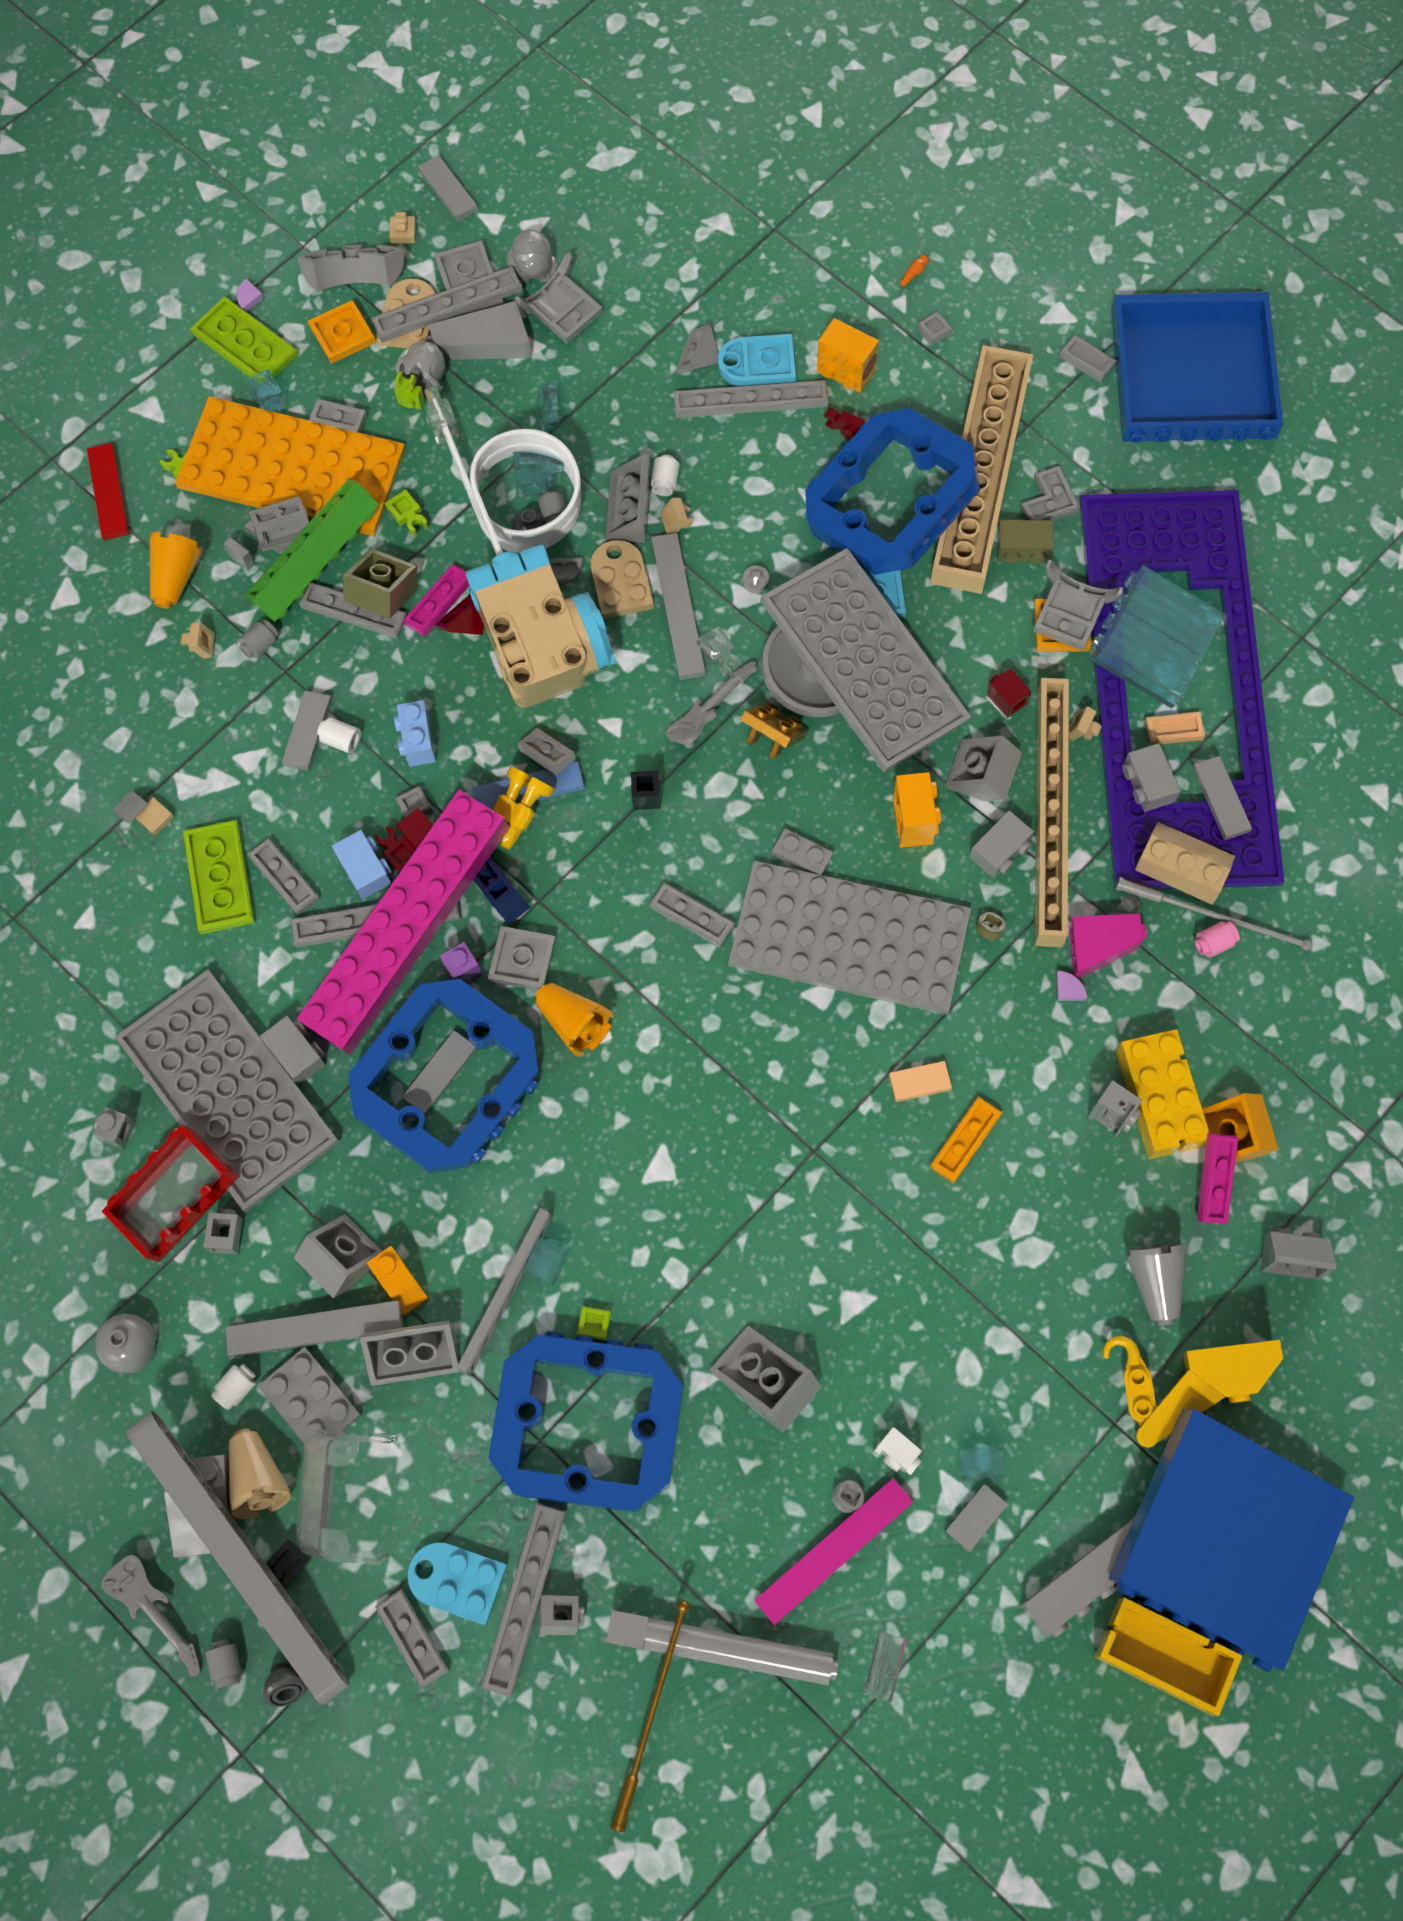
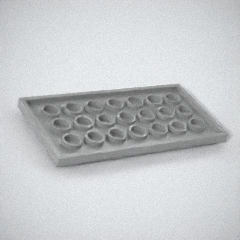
M848 548L762 595L760 602L883 772L898 765L971 719L967 710Z
M754 861L728 966L948 1015L971 908Z
M206 970L115 1036L178 1124L194 1129L202 1140L240 1176L227 1190L245 1213L339 1143L332 1131L209 970ZM204 1157L206 1162L218 1176L220 1172Z

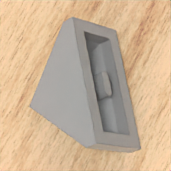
M708 324L691 330L675 371L678 374L718 364V351L712 328Z

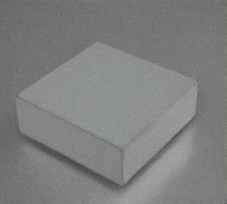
M938 311L917 323L916 329L930 346L952 334V328Z
M230 537L226 540L224 547L229 557L249 571L255 565L249 550Z
M420 785L395 797L405 818L417 808L424 815L432 812V808Z
M131 791L112 811L119 818L130 823L148 804Z

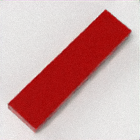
M112 443L87 448L101 536L103 540L129 535L114 446Z

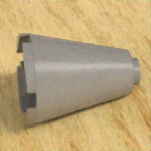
M1164 1244L1141 1249V1247L1127 1249L1126 1257L1150 1320L1157 1321V1326L1175 1324V1319L1181 1317L1186 1244Z

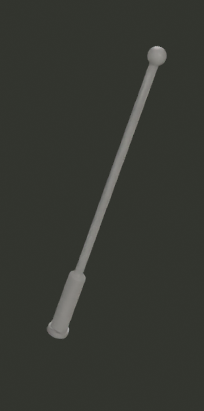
M1119 877L1115 887L1117 891L1122 890L1156 902L1165 901L1226 922L1230 921L1235 925L1299 945L1305 951L1312 948V942L1308 939L1302 941L1164 896L1161 891L1125 880L1123 877Z

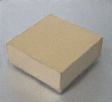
M153 797L147 803V807L135 819L156 836L174 816Z

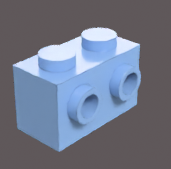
M424 700L397 705L398 715L394 716L396 731H401L402 739L398 740L400 756H406L409 767L436 762L429 716Z
M359 830L332 845L336 856L362 900L391 884L387 876L391 873V870L384 858L378 860L375 852L379 850L371 836L365 838L362 831Z

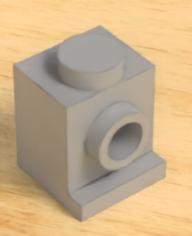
M105 1107L103 1114H100L95 1121L94 1135L97 1136L99 1141L125 1149L136 1123L126 1114Z
M219 1209L218 1213H208L203 1247L210 1253L239 1255L243 1219L236 1214V1211ZM230 1228L229 1236L223 1237V1230Z
M541 1595L539 1604V1637H545V1635H577L578 1626L584 1625V1607H578V1596ZM557 1616H564L566 1620H556L555 1618Z

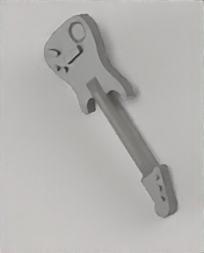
M749 662L731 673V677L704 704L700 699L696 701L683 718L667 728L665 731L667 738L670 741L684 744L687 749L692 748L695 745L694 741L699 737L704 726L717 716L714 709L740 682H744L752 673L758 670L756 662Z
M129 1555L123 1558L102 1579V1589L112 1598L123 1602L128 1608L131 1618L134 1620L138 1618L137 1612L141 1608L179 1653L178 1657L188 1668V1674L191 1677L198 1676L201 1668L194 1644L186 1642L154 1603L156 1600L168 1603L169 1598L152 1586L142 1561L138 1557Z

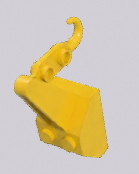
M1115 1336L1110 1338L1103 1348V1357L1105 1359L1109 1358L1111 1348L1116 1345H1122L1127 1350L1128 1361L1124 1373V1384L1128 1409L1131 1417L1139 1423L1136 1440L1141 1446L1147 1448L1153 1447L1172 1433L1182 1409H1196L1202 1413L1225 1397L1229 1398V1403L1251 1401L1250 1394H1257L1283 1360L1280 1340L1186 1351L1183 1353L1185 1374L1156 1407L1152 1376L1140 1357L1137 1344L1128 1337Z

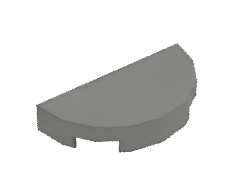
M583 558L549 559L558 586L571 583L582 572Z

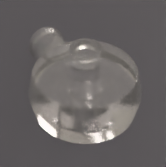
M1123 895L1119 898L1121 903L1116 907V910L1108 915L1137 914V911L1142 907V902L1137 896L1127 898L1126 895Z

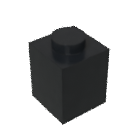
M658 770L631 772L633 810L661 809Z

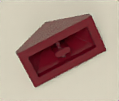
M470 594L435 625L443 631L483 635L484 628L480 614L477 612Z

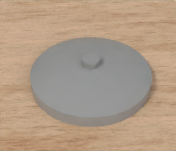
M777 626L770 634L761 656L762 676L770 693L783 706L800 715L829 717L840 713L789 640Z

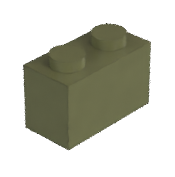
M999 521L997 530V561H1005L1007 563L1021 561L1041 564L1051 560L1053 552V521Z

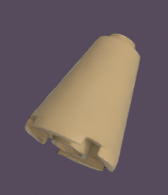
M241 1429L235 1432L228 1442L229 1508L232 1516L237 1519H251L259 1517L258 1511L268 1508V1512L271 1513L280 1509L291 1499L290 1488L258 1432L251 1431L250 1429Z

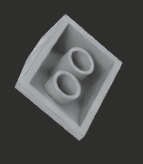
M750 1326L745 1328L709 1370L757 1414L782 1433L822 1388L811 1370Z
M217 1455L191 1458L194 1465L232 1516L229 1508V1457ZM164 1489L173 1557L211 1554Z

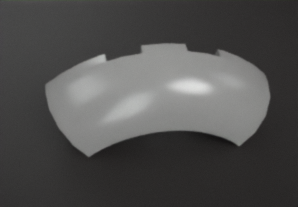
M362 244L342 246L343 251L333 250L327 252V249H321L298 256L299 266L304 278L317 291L352 283H376L389 286L397 280L404 265L403 249L388 245H377L376 248L364 249Z

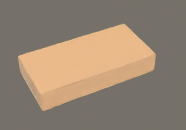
M1200 711L1152 716L1145 719L1149 746L1158 743L1170 744L1203 740L1205 737Z
M945 1061L889 1073L895 1102L947 1092L952 1089Z

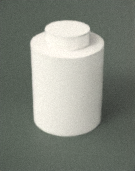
M329 717L326 721L323 720L320 723L317 735H319L321 743L352 754L360 742L361 729Z

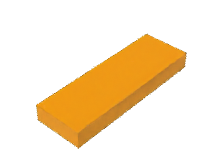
M978 1096L934 1159L930 1168L954 1184L1003 1112Z

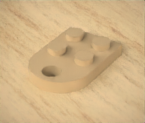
M419 279L399 281L388 291L382 314L435 295L434 290L428 283ZM417 289L420 291L417 295H408L410 290ZM429 326L383 343H381L377 334L376 341L381 346L409 349L416 342L427 341L426 336L431 334Z
M621 540L609 541L599 546L591 558V572L602 618L608 619L654 609L642 555L639 550L631 543ZM616 550L621 553V556L617 559H611L607 556L608 553Z

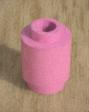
M1221 921L1198 932L1195 946L1201 955L1211 958L1234 947L1235 943L1240 940L1237 928L1232 922L1228 921L1225 923Z

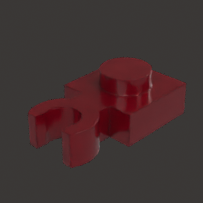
M828 408L823 415L824 418L828 419L825 425L830 429L840 430L841 435L847 440H851L865 423V420L845 411L840 414L833 408Z
M386 826V831L390 835L389 838L382 840L377 834L374 838L379 847L386 849L382 852L385 859L400 873L416 849L404 836L397 840L393 828Z

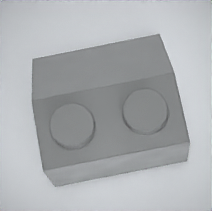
M1004 736L963 739L945 787L982 801L1005 800L1022 752Z
M344 1214L308 1234L294 1259L335 1298L352 1288L370 1270L367 1262L380 1254L382 1250Z
M1275 1228L1273 1232L1270 1231L1263 1237L1261 1272L1321 1280L1336 1270V1261L1329 1239H1322L1320 1234L1307 1232L1302 1233L1301 1236L1291 1234V1231L1288 1229Z

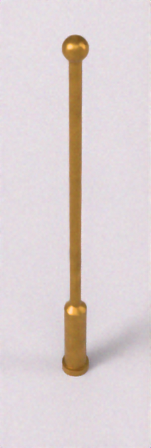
M681 1600L677 1605L678 1616L631 1774L626 1776L615 1817L610 1825L611 1829L618 1832H625L626 1821L639 1781L637 1773L684 1614L690 1609V1605L686 1600Z

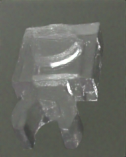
M720 626L699 637L696 643L711 664L718 660L720 671L723 675L728 676L731 672L728 664H732L736 670L741 667L742 662L740 658L731 654L735 648Z

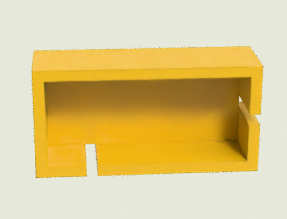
M1178 1030L1121 1042L1116 1050L1127 1090L1142 1099V1102L1137 1107L1142 1111L1137 1118V1123L1148 1160L1174 1154L1177 1149L1180 1153L1205 1147L1207 1135L1210 1132L1187 1059L1181 1060L1185 1053Z
M1119 1598L1107 1624L1113 1629L1104 1632L1094 1658L1211 1716H1219L1242 1655L1218 1643H1209L1210 1639L1133 1601Z

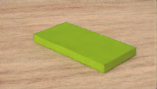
M225 296L190 328L191 333L263 388L298 356L297 349Z
M232 820L183 831L196 921L200 935L255 923L238 821Z

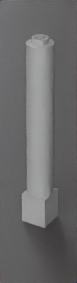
M612 1610L606 1643L666 1654L675 1622ZM681 1624L673 1651V1656L827 1686L830 1679L836 1680L839 1661L833 1660V1653L685 1624Z

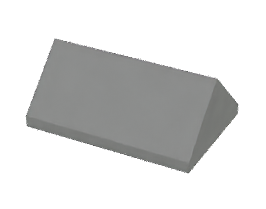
M646 453L611 471L605 540L607 541L621 540L629 543H646L651 481L650 457Z
M449 1320L360 1334V1342L371 1386L460 1372L457 1369L459 1358L455 1326Z

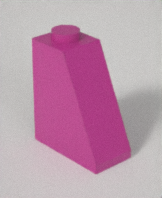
M1140 913L1072 917L1068 929L1073 975L1080 979L1139 949L1142 941L1146 939V925L1141 923Z

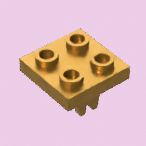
M764 702L745 710L740 719L752 727L746 741L747 744H755L761 733L775 741L769 757L772 759L778 757L784 747L787 748L803 740L809 729L802 726V721L793 716L784 715L780 712L778 706L769 702Z

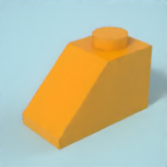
M392 1246L367 1262V1265L393 1301L398 1300L401 1302V1310L404 1316L429 1299Z

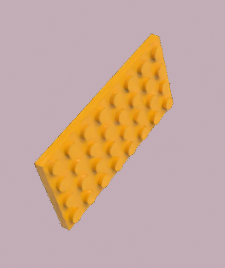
M209 396L175 484L179 489L256 508H263L299 496L306 510L308 521H311L347 479L358 482L379 504L375 509L373 517L357 529V533L375 537L385 510L384 503L388 501L406 449L403 443L355 433Z

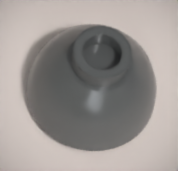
M525 509L515 517L513 530L535 529L546 523L543 522L542 514L539 510Z
M278 1663L270 1669L271 1674L267 1677L263 1688V1698L268 1705L275 1707L288 1706L298 1701L305 1694L307 1686L294 1668H290L287 1663Z

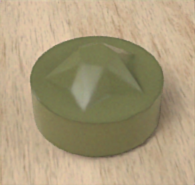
M991 912L982 914L976 924L977 932L988 940L1001 938L1006 928L1004 919Z

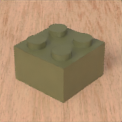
M372 548L343 575L345 602L389 619L417 591V565Z

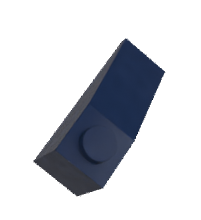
M490 856L474 878V882L496 911L508 924H511L527 911L530 906Z

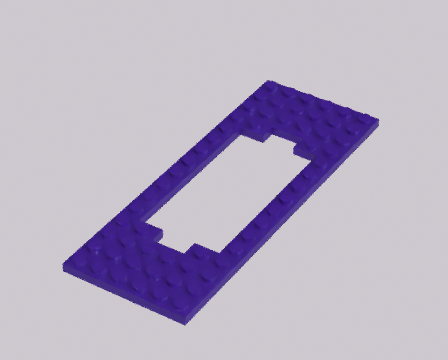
M1239 490L1081 495L1080 511L1087 585L1101 589L1122 587L1123 592H1145L1148 588L1147 573L1187 571L1189 590L1221 589L1242 780H1231L1252 827L1249 833L1224 840L1207 801L1175 802L1146 812L1143 811L1141 804L1136 803L1133 796L1134 787L1131 780L1125 778L1122 768L1128 753L1132 752L1118 601L1104 603L1092 630L1099 721L1102 726L1100 732L1114 887H1116L1118 878L1123 877L1125 880L1152 889H1176L1135 870L1157 822L1235 856L1231 870L1222 888L1282 886L1285 880Z

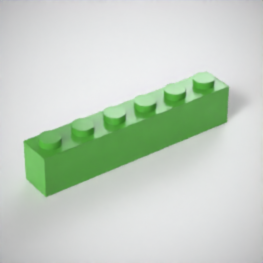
M347 479L245 593L244 597L270 620L275 622L277 619L282 618L288 612V607L291 603L305 593L307 585L322 574L323 567L339 555L340 548L356 536L357 529L373 517L375 509L379 504L358 482Z

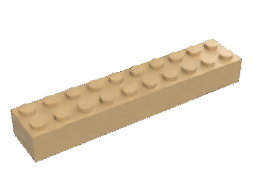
M982 346L962 438L973 444L978 464L980 492L941 534L930 584L979 594L983 592L1034 354Z

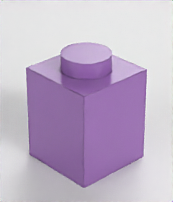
M465 942L440 955L442 963L452 980L461 979L467 984L482 975L476 960Z

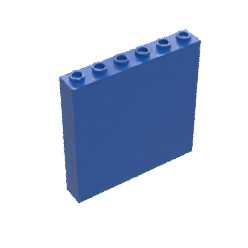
M1269 292L1115 295L1111 314L1122 441L1139 443L1142 441L1167 442L1173 440L1191 442L1194 440L1219 441L1235 439L1243 441L1246 439H1277L1283 426Z
M1182 1409L1108 1579L1118 1584L1116 1587L1117 1591L1131 1598H1134L1136 1594L1145 1599L1143 1605L1159 1613H1161L1162 1609L1171 1613L1170 1619L1186 1628L1191 1624L1199 1629V1635L1210 1639L1211 1642L1216 1643L1218 1639L1226 1643V1648L1242 1655V1658L1244 1654L1254 1659L1252 1662L1254 1666L1266 1672H1270L1272 1668L1284 1671L1354 1497L1196 1409Z

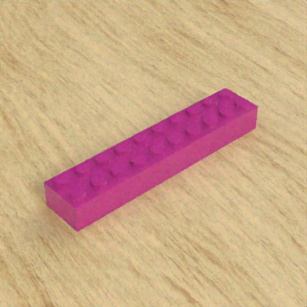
M458 790L299 1014L297 1020L350 1056L510 827L505 818L461 790Z

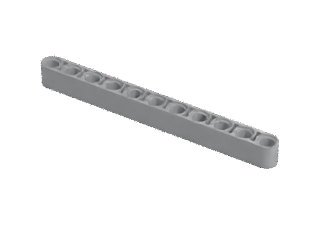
M150 1411L126 1430V1435L312 1695L321 1705L325 1706L350 1686V1681L345 1672L163 1420L154 1411Z

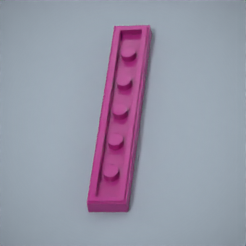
M894 1478L891 1479L754 1600L773 1625L777 1624L913 1503L912 1499Z

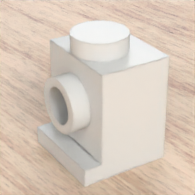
M894 1427L872 1453L876 1457L882 1453L885 1456L883 1459L884 1463L892 1470L898 1472L901 1469L909 1475L922 1462L917 1458L922 1451Z

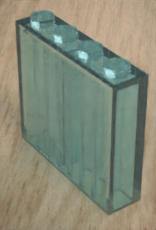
M1142 565L1136 573L1131 571L1123 585L1127 588L1113 602L1112 606L1116 608L1113 614L1110 612L1101 626L1105 629L1102 635L1098 633L1090 647L1094 650L1089 659L1172 709L1183 699L1225 614Z

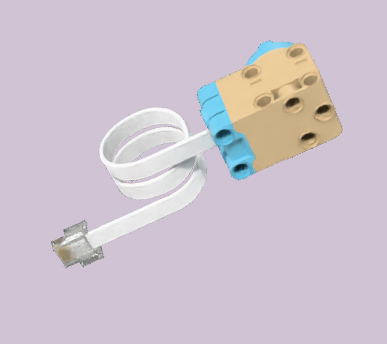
M437 386L425 389L424 392L428 399L425 408L438 445L448 444L478 522L485 535L492 542L497 555L491 562L493 572L488 563L465 573L470 585L469 592L473 603L480 614L497 657L503 679L508 685L515 704L519 707L527 708L581 688L586 683L588 675L615 665L616 660L606 633L603 618L588 592L580 593L564 599L545 550L568 534L580 513V473L572 453L559 439L546 432L534 429L510 430L491 438L478 450L471 464L469 481L453 441L459 438L456 426L457 422L448 399H441ZM521 454L540 455L553 460L565 470L574 487L570 503L557 518L541 527L530 530L507 529L490 519L480 496L479 488L484 475L493 465L505 458Z

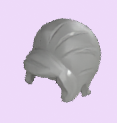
M529 229L520 232L515 237L513 245L507 253V264L510 267L513 266L517 277L524 284H528L530 279L546 282L554 275L558 267V262L552 256V248L548 239L536 230Z
M420 341L414 343L409 348L407 355H404L397 361L395 371L397 374L401 371L407 379H410L411 375H415L417 378L415 385L422 387L427 397L428 392H431L433 397H437L443 389L439 381L444 376L446 364L442 352L435 344Z

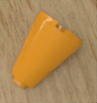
M152 532L149 538L150 599L155 601V606L170 609V606L177 605L202 554L203 546L197 547L198 542L177 534L169 533L168 537L165 538L160 537L161 532Z
M554 983L543 985L537 991L536 1006L575 1056H584L583 1051L587 1048L593 1051L610 1031L611 1024L608 1023L609 1017L613 1018V1013L607 1007Z

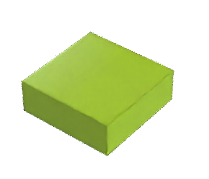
M582 1306L576 1335L594 1338V1340L605 1342L612 1312Z

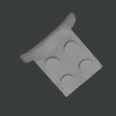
M568 252L564 254L563 260L554 275L541 289L526 298L515 297L516 303L522 309L531 312L566 344L602 314V307L567 277L572 265V255Z
M1048 560L1046 572L1054 584L1033 632L1084 651L1104 603L1117 600L1121 596L1123 588L1101 589L1083 584L1064 574L1056 567L1052 560Z

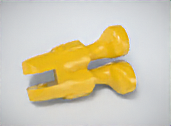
M512 766L507 771L509 778L506 795H499L493 807V811L504 817L510 827L501 842V847L508 850L514 846L522 831L527 829L535 813L531 807L534 802L541 796H551L555 790L546 783ZM525 785H527V789L521 802L517 803L516 799L520 791Z

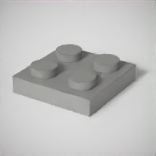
M501 926L488 980L490 982L538 991L540 987L546 984L556 937Z

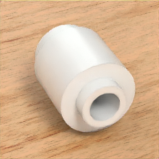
M662 455L654 460L651 486L652 491L657 495L670 496L676 489L680 464L673 456Z
M243 1364L240 1367L233 1365L214 1386L215 1391L211 1396L227 1410H230L233 1406L237 1407L256 1385L253 1380L256 1375Z

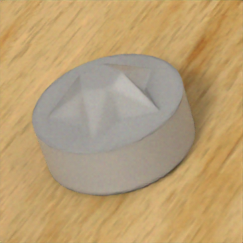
M761 566L747 568L743 574L744 588L751 593L765 591L769 585L767 570Z
M845 1480L833 1489L832 1500L838 1510L844 1513H851L862 1506L864 1492L857 1482Z

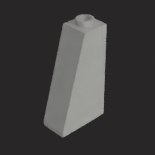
M516 301L428 324L431 335L426 336L427 342L435 344L440 349L444 360L519 359L532 357L530 342Z

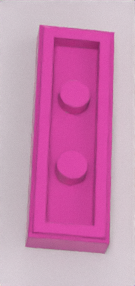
M452 564L403 620L405 625L426 637L470 586L466 577V571Z
M1212 1133L1207 1135L1197 1221L1228 1224L1238 1145L1237 1136Z

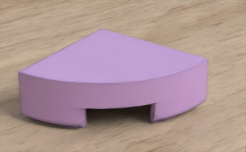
M245 279L238 288L237 300L240 308L247 312L264 298L262 293Z
M1056 972L1057 1001H1086V990L1079 979L1067 972Z

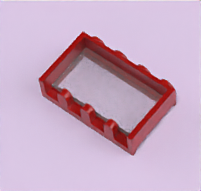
M181 1125L168 1135L167 1141L160 1149L153 1151L149 1155L147 1163L128 1178L127 1184L108 1199L107 1205L101 1212L145 1259L161 1262L240 1176L202 1140L194 1129Z

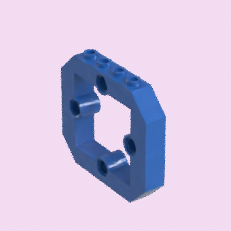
M911 408L873 415L860 427L855 436L845 443L837 456L827 463L825 469L816 479L810 482L805 490L807 523L813 536L838 552L848 548L859 565L874 575L912 568L980 492L978 464L973 444ZM895 440L910 449L914 464L918 469L929 470L937 465L952 475L934 495H924L916 501L914 505L915 517L890 544L871 532L863 511L852 509L842 514L833 507L853 484L864 480L870 465Z
M461 979L420 984L348 1074L353 1115L356 1120L428 1173L468 1168L473 1162L478 1164L487 1152L485 1146L491 1139L494 1141L498 1139L505 1129V1126L502 1124L508 1116L513 1118L522 1107V1103H520L526 1093L531 1095L540 1083L537 1080L539 1072L533 1031ZM439 1005L467 1024L468 1038L473 1046L478 1049H486L495 1044L517 1060L494 1092L480 1099L477 1114L450 1149L425 1131L427 1122L423 1112L418 1107L406 1106L398 1111L372 1092V1089L396 1059L405 1061L415 1054L417 1045L414 1036ZM479 1027H486L490 1031L484 1038L476 1037L474 1032ZM405 1038L409 1041V1044L404 1049H396L394 1047L395 1041ZM497 1105L500 1108V1112L497 1116L490 1117L485 1114L486 1107ZM408 1117H417L419 1123L415 1128L408 1129L404 1127V1121Z
M547 1332L546 1336L538 1335L504 1361L488 1459L516 1496L638 1512L671 1485L684 1389L682 1383L658 1351L652 1350V1345L635 1343V1347L632 1348L623 1346L622 1341L606 1339L605 1344L593 1342L594 1338L581 1335H577L576 1340L565 1339L564 1334L558 1332ZM594 1353L604 1355V1363L599 1367L589 1365L588 1360ZM538 1363L585 1369L589 1375L594 1377L615 1373L653 1378L649 1411L637 1414L631 1424L635 1439L639 1443L644 1444L638 1485L595 1480L592 1473L582 1465L569 1467L563 1475L521 1469L527 1429L539 1426L544 1418L542 1404L532 1396ZM526 1405H533L536 1408L535 1416L529 1420L522 1419L521 1409ZM644 1421H652L655 1424V1431L650 1436H643L639 1433V1426ZM578 1473L584 1474L586 1476V1485L580 1490L572 1489L570 1485L571 1478Z

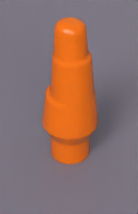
M922 254L919 259L913 261L900 281L902 287H905L915 276L924 271L925 266L929 262L927 256Z

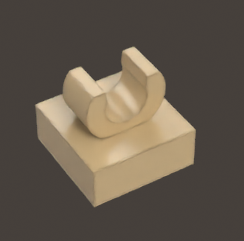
M395 212L396 217H390L389 238L391 244L416 243L415 216H406V212Z
M671 498L660 512L666 534L678 533L681 528H689L694 522L693 519L687 518L686 515L690 508L683 506L681 498Z
M201 622L191 623L190 633H184L181 636V645H188L190 652H195L203 659L211 658L213 656L215 633Z
M1087 706L1075 713L1069 725L1068 738L1074 741L1083 736L1091 740L1093 735L1098 736L1102 726L1092 721L1096 711Z

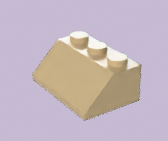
M1157 822L1135 870L1213 905L1231 870L1235 856Z

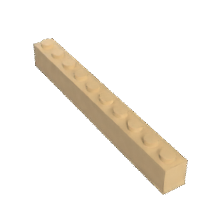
M1041 678L1037 691L1035 946L1063 947L1068 936L1069 679Z

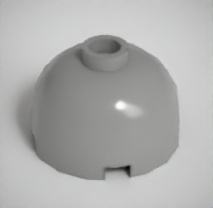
M129 1313L114 1315L106 1320L97 1331L94 1341L95 1352L100 1362L111 1371L123 1374L136 1373L148 1366L154 1358L157 1334L153 1326L138 1315Z

